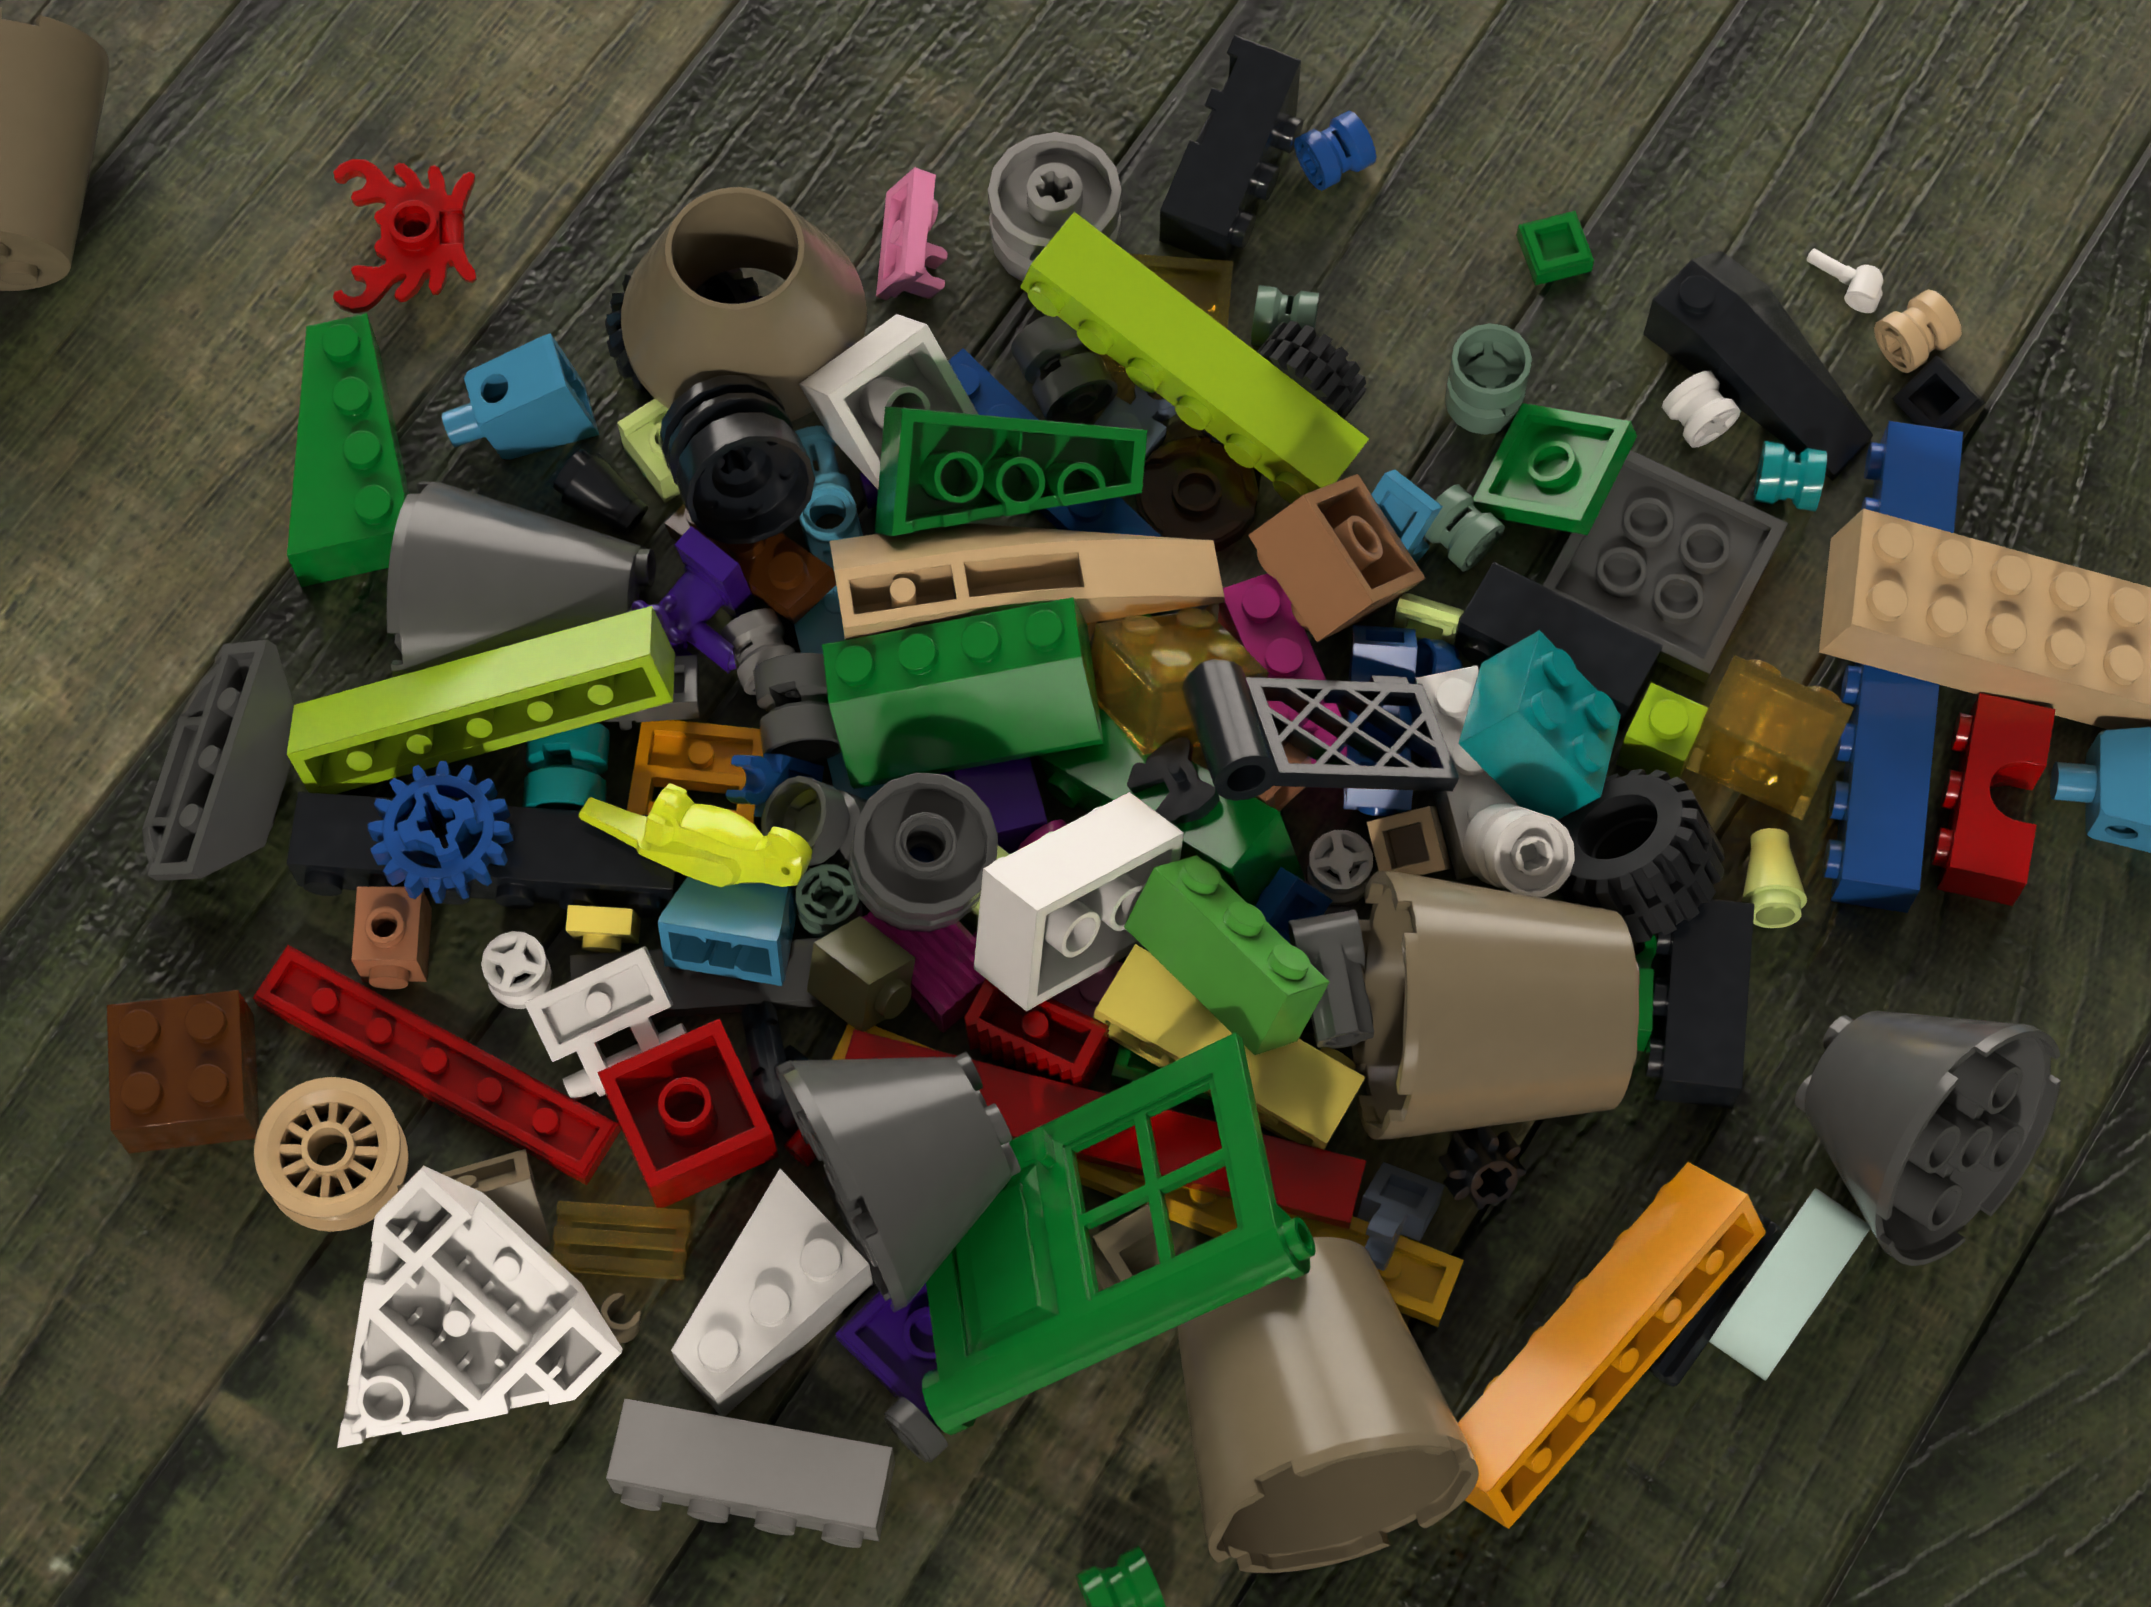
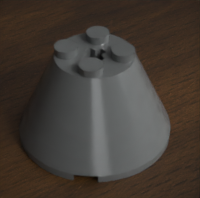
M1871 1011L1855 1020L1846 1015L1841 1016L1827 1030L1823 1040V1047L1826 1051L1819 1060L1813 1074L1807 1077L1797 1090L1795 1105L1806 1113L1807 1119L1883 1250L1905 1265L1918 1266L1928 1264L1946 1256L1965 1242V1237L1957 1232L1979 1210L1991 1217L2014 1189L2029 1166L2046 1133L2056 1106L2061 1080L2051 1075L2050 1072L2051 1057L2057 1059L2061 1056L2059 1048L2050 1035L2032 1025L1885 1011Z
M967 1052L954 1058L787 1061L776 1066L780 1085L805 1143L810 1144L818 1161L823 1160L824 1162L823 1167L826 1176L822 1177V1180L857 1251L869 1263L873 1281L884 1300L891 1299L892 1304L890 1307L893 1312L906 1307L1005 1187L1011 1176L1021 1172L1018 1160L1009 1144L1012 1141L1011 1133L999 1108L995 1103L987 1106L980 1092V1089L983 1088L982 1081Z

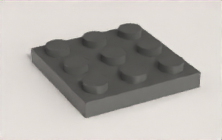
M1630 450L1589 534H1570L1543 586L1663 645L1658 662L1707 684L1776 551L1788 523Z

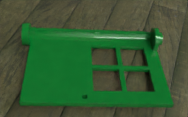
M1235 1032L1009 1142L1018 1160L1021 1172L1011 1176L1005 1187L926 1282L937 1368L925 1373L922 1379V1392L926 1406L935 1423L945 1433L954 1435L974 1426L977 1417L1286 1276L1294 1280L1309 1273L1311 1267L1310 1257L1316 1253L1315 1243L1304 1221L1299 1217L1291 1219L1276 1203L1243 1038ZM1207 1090H1211L1222 1149L1161 1177L1150 1118ZM1135 1125L1145 1185L1086 1212L1076 1153ZM1226 1166L1238 1228L1176 1256L1165 1194ZM1149 1202L1160 1264L1099 1291L1089 1230Z

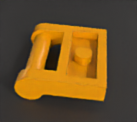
M680 720L641 722L627 811L640 815H649L655 802L652 801L654 786L665 788L668 783L686 790L726 794L727 789L742 790L746 784V773L742 767L731 764L732 756L753 755L763 757L760 729ZM737 804L736 810L728 809L743 816L755 824L758 829L759 818L754 817L755 805Z

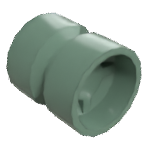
M1489 323L1474 326L1459 337L1453 347L1445 394L1448 414L1457 425L1469 432L1484 435L1498 433L1511 426L1521 404L1524 402L1532 362L1529 346L1519 333L1507 326Z

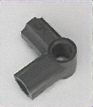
M1350 910L1290 920L1288 922L1290 944L1302 950L1308 956L1310 963L1330 981L1311 1015L1317 1047L1341 1048L1356 1045L1361 1041L1373 1038V1016L1362 974V969L1365 968V952L1356 911Z

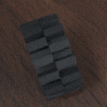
M1290 321L1288 325L1285 322L1280 323L1257 352L1345 419L1366 391L1364 387L1366 380L1364 376L1357 374L1360 371V367L1356 361H1347L1346 357L1349 353L1342 346L1338 349L1334 348L1330 344L1333 339L1326 334H1323L1321 337L1316 336L1315 328L1305 325L1302 329L1299 323L1295 321Z

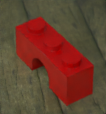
M1979 693L1969 714L1959 712L1951 739V750L1961 752L1958 770L1948 771L1941 796V807L1951 809L1947 829L1938 828L1931 853V865L1940 867L1938 890L2010 906L2015 904L2027 884L2037 825L2017 821L2005 816L1994 805L1990 790L1999 786H2012L2033 790L2047 765L2056 709Z

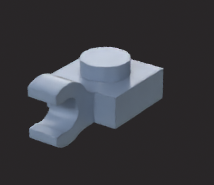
M1382 1163L1363 1195L1357 1217L1370 1222L1366 1231V1235L1369 1238L1365 1248L1370 1253L1377 1269L1382 1271L1386 1269L1400 1235L1417 1241L1421 1240L1440 1205L1445 1185L1388 1163Z

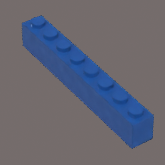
M1889 421L1881 442H1871L1868 448L1864 478L1874 480L1873 498L1865 497L1861 510L1864 508L1954 533L1963 432ZM1855 662V666H1846L1841 689V702L1851 704L1849 723L1841 722L1835 746V760L1845 761L1843 781H1834L1829 804V818L1839 820L1837 840H1828L1823 861V877L1833 879L1831 901L1908 913L1920 891L1939 684Z

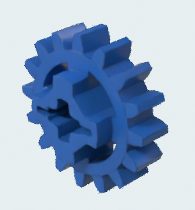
M440 761L436 768V775L428 777L420 765L414 766V782L406 785L394 778L390 781V784L395 793V798L392 801L376 798L374 802L379 816L384 820L368 823V831L372 840L379 842L370 848L377 865H386L383 872L392 886L401 883L405 879L404 887L408 896L412 899H416L424 888L430 889L435 903H442L446 895V889L455 888L462 899L469 898L468 882L476 879L486 886L490 885L492 880L486 867L490 863L505 866L508 861L504 849L499 845L513 841L514 837L510 824L503 822L511 816L505 799H495L498 793L494 782L490 778L476 785L477 778L471 766L466 765L457 777L451 775L446 761ZM447 797H455L461 800L455 801ZM435 816H439L442 826H446L448 834L445 836L449 844L448 848H443L440 839L436 838L434 830L437 828L433 820ZM478 843L475 849L469 854L473 845ZM428 863L438 868L424 867L420 864Z

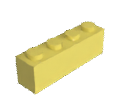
M1136 944L1096 1007L1093 1016L1094 1019L1109 1026L1108 1038L1160 1068L1232 1034L1150 952ZM1301 1039L1258 1055H1254L1244 1045L1260 1126L1284 1140L1324 1150L1360 1089L1365 1076L1354 1071L1356 1069L1354 1062L1341 1052L1329 1047H1322L1321 1050H1318ZM1211 1090L1203 1092L1212 1097Z

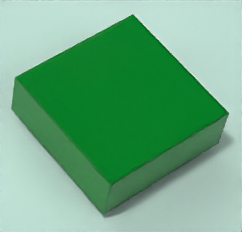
M1576 211L1518 225L1516 236L1535 286L1592 271L1594 258Z

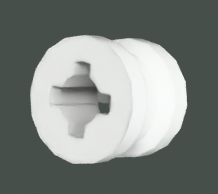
M1711 371L1699 372L1683 381L1668 394L1662 404V408L1671 420H1679L1684 426L1683 437L1692 448L1706 445L1718 438L1735 423L1741 412L1732 399L1723 398L1719 393L1720 383Z
M1333 830L1323 834L1314 842L1309 853L1307 883L1332 899L1333 901L1330 905L1349 906L1357 903L1364 896V890L1370 880L1373 868V853L1369 844L1360 835L1349 830ZM1330 869L1333 873L1338 874L1339 881L1338 878L1327 873V871Z
M511 931L497 936L484 950L481 962L483 974L492 995L499 1003L508 1008L525 1009V1002L551 989L553 979L551 967L543 946L535 937L525 932ZM524 973L531 974L530 977L525 976L523 979L513 983L515 977L521 976Z

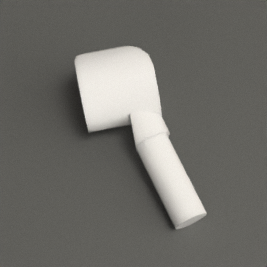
M1815 248L1811 250L1807 257V262L1836 277L1840 282L1849 285L1844 299L1851 308L1863 313H1873L1876 310L1883 294L1881 289L1883 276L1878 268L1871 265H1861L1854 269L1849 265L1845 266Z

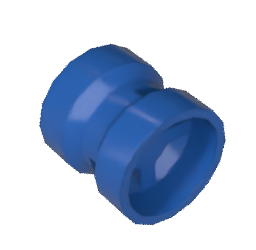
M1350 110L1331 119L1327 129L1323 131L1312 129L1295 138L1294 142L1295 152L1305 175L1315 188L1320 191L1340 182L1342 174L1346 171L1359 172L1373 165L1377 158L1375 147L1367 128L1361 119Z

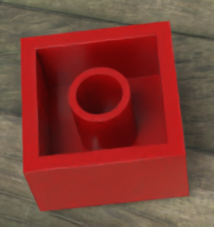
M720 1018L597 1072L606 1097L657 1211L779 1156L771 1128Z

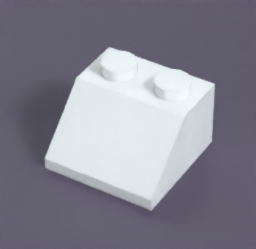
M898 314L799 383L829 436L877 489L879 487L885 407L979 415L928 325Z

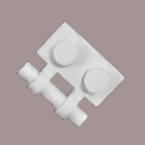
M646 946L524 1003L552 1062L577 1052L584 1069L563 1078L570 1098L576 1101L594 1092H597L600 1097L605 1095L597 1072L687 1033L682 1023L659 1033L650 1017L674 1004ZM630 1026L638 1043L606 1058L597 1041Z

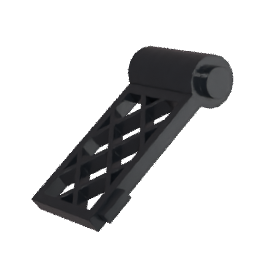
M1214 659L1199 664L1183 681L1182 692L1217 794L1225 799L1234 801L1248 800L1263 794L1272 786L1453 792L1459 780L1458 773L1423 684H1409L1407 677L1372 675L1369 682L1246 677L1242 667L1235 662ZM1267 701H1281L1300 714L1293 721H1290L1271 709ZM1325 703L1341 704L1357 714L1358 717L1351 724L1323 705ZM1382 706H1408L1414 723L1409 726L1384 710ZM1310 720L1338 739L1330 747L1302 729V727ZM1369 722L1397 741L1391 748H1388L1361 729ZM1290 743L1317 762L1315 764L1289 763L1283 747ZM1349 745L1377 764L1375 766H1360L1340 752ZM1408 747L1428 760L1432 768L1418 767L1399 754Z

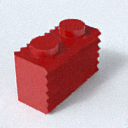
M987 979L984 980L964 1017L967 1042L970 1050L979 1048L982 1056L991 1053L993 1061L1002 1059L1005 1067L1014 1064L1016 1071L1025 1070L1027 1074L1086 1089L1090 1087L1110 1047L1108 1025L1052 998L1025 1011Z

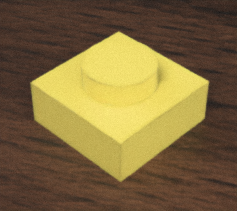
M568 905L566 931L575 940H582L583 950L613 953L621 952V943L639 944L641 918L633 909Z

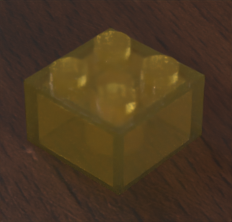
M1185 608L1178 613L1152 617L1130 615L1121 621L1097 623L1095 626L1091 654L1098 705L1144 755L1152 754L1161 745L1181 737H1187L1193 744V747H1200L1182 692L1183 681L1199 664L1214 659L1228 660L1241 666L1246 677L1268 678L1269 672L1207 610Z
M1734 655L1703 719L1686 769L1803 820L1854 707L1842 703L1835 693L1820 686L1806 687L1783 677L1777 668L1767 662L1756 659L1747 661Z

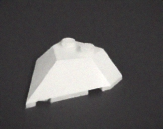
M423 1165L375 1215L371 1237L372 1248L367 1278L363 1286L347 1384L349 1389L337 1448L361 1444L365 1438L400 1431L402 1435L508 1414L510 1409L547 1401H549V1405L575 1400L622 1353L623 1349L582 1283L490 1198L474 1188Z

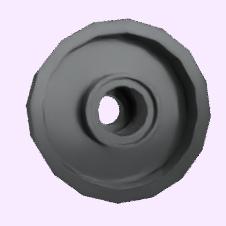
M913 773L889 781L867 800L855 823L850 845L849 873L857 897L877 919L899 930L932 932L956 924L977 906L981 896L983 868L997 860L998 833L990 810L970 787L946 775ZM923 847L932 853L934 861L929 863L920 862L909 853L915 848Z

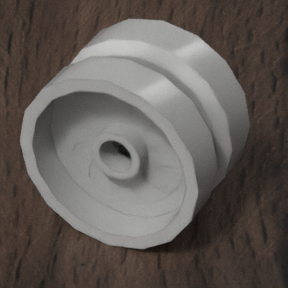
M1052 132L1029 136L1007 149L993 167L988 187L989 225L994 254L1010 275L1023 282L1031 263L1073 212H1076L1119 245L1121 236L1120 209L1122 189L1117 168L1100 147L1081 136Z

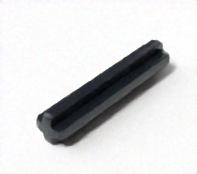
M1758 1214L1766 1234L1649 1367L1648 1370L1661 1382L1672 1387L1677 1386L1783 1235L1782 1229L1769 1218Z

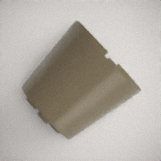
M0 7V291H21L53 284L63 279L70 272L109 79V58L104 48L96 40L75 27L39 15L36 19V25L2 19V7Z
M1377 871L1373 874L1364 890L1365 903L1373 904L1369 920H1359L1365 952V968L1362 969V974L1373 1016L1374 1035L1371 1039L1349 1046V1058L1356 1065L1354 1071L1364 1073L1367 1096L1358 1095L1356 1106L1361 1123L1368 1136L1373 1139H1396L1607 1111L1619 1105L1628 1088L1637 1055L1640 974L1629 929L1618 912L1395 871Z
M1313 1237L1316 1253L1310 1257L1311 1267L1308 1274L1294 1280L1286 1276L1177 1326L1204 1534L1209 1552L1218 1563L1233 1557L1237 1559L1240 1571L1281 1573L1313 1569L1358 1558L1391 1546L1387 1533L1415 1519L1418 1520L1419 1526L1423 1528H1428L1457 1508L1469 1496L1477 1483L1479 1472L1473 1452L1367 1249L1351 1240L1335 1237Z

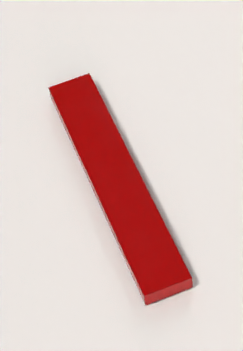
M287 945L253 996L256 1005L513 1146L521 1150L526 1149L528 1154L585 1185H588L621 1131L619 1124L290 945Z

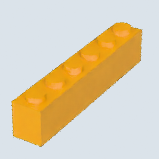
M1689 1162L1670 1182L1660 1188L1654 1201L1629 1229L1623 1231L1617 1237L1611 1250L1587 1277L1581 1279L1573 1287L1566 1301L1544 1326L1539 1327L1533 1332L1526 1346L1500 1375L1488 1383L1483 1395L1458 1422L1473 1452L1479 1472L1477 1483L1465 1501L1510 1529L1766 1234L1748 1194Z

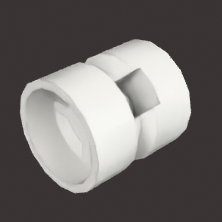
M1508 802L1492 804L1479 811L1468 824L1463 839L1464 858L1470 871L1481 881L1512 893L1534 897H1545L1553 893L1570 876L1575 861L1574 843L1565 826L1553 817Z

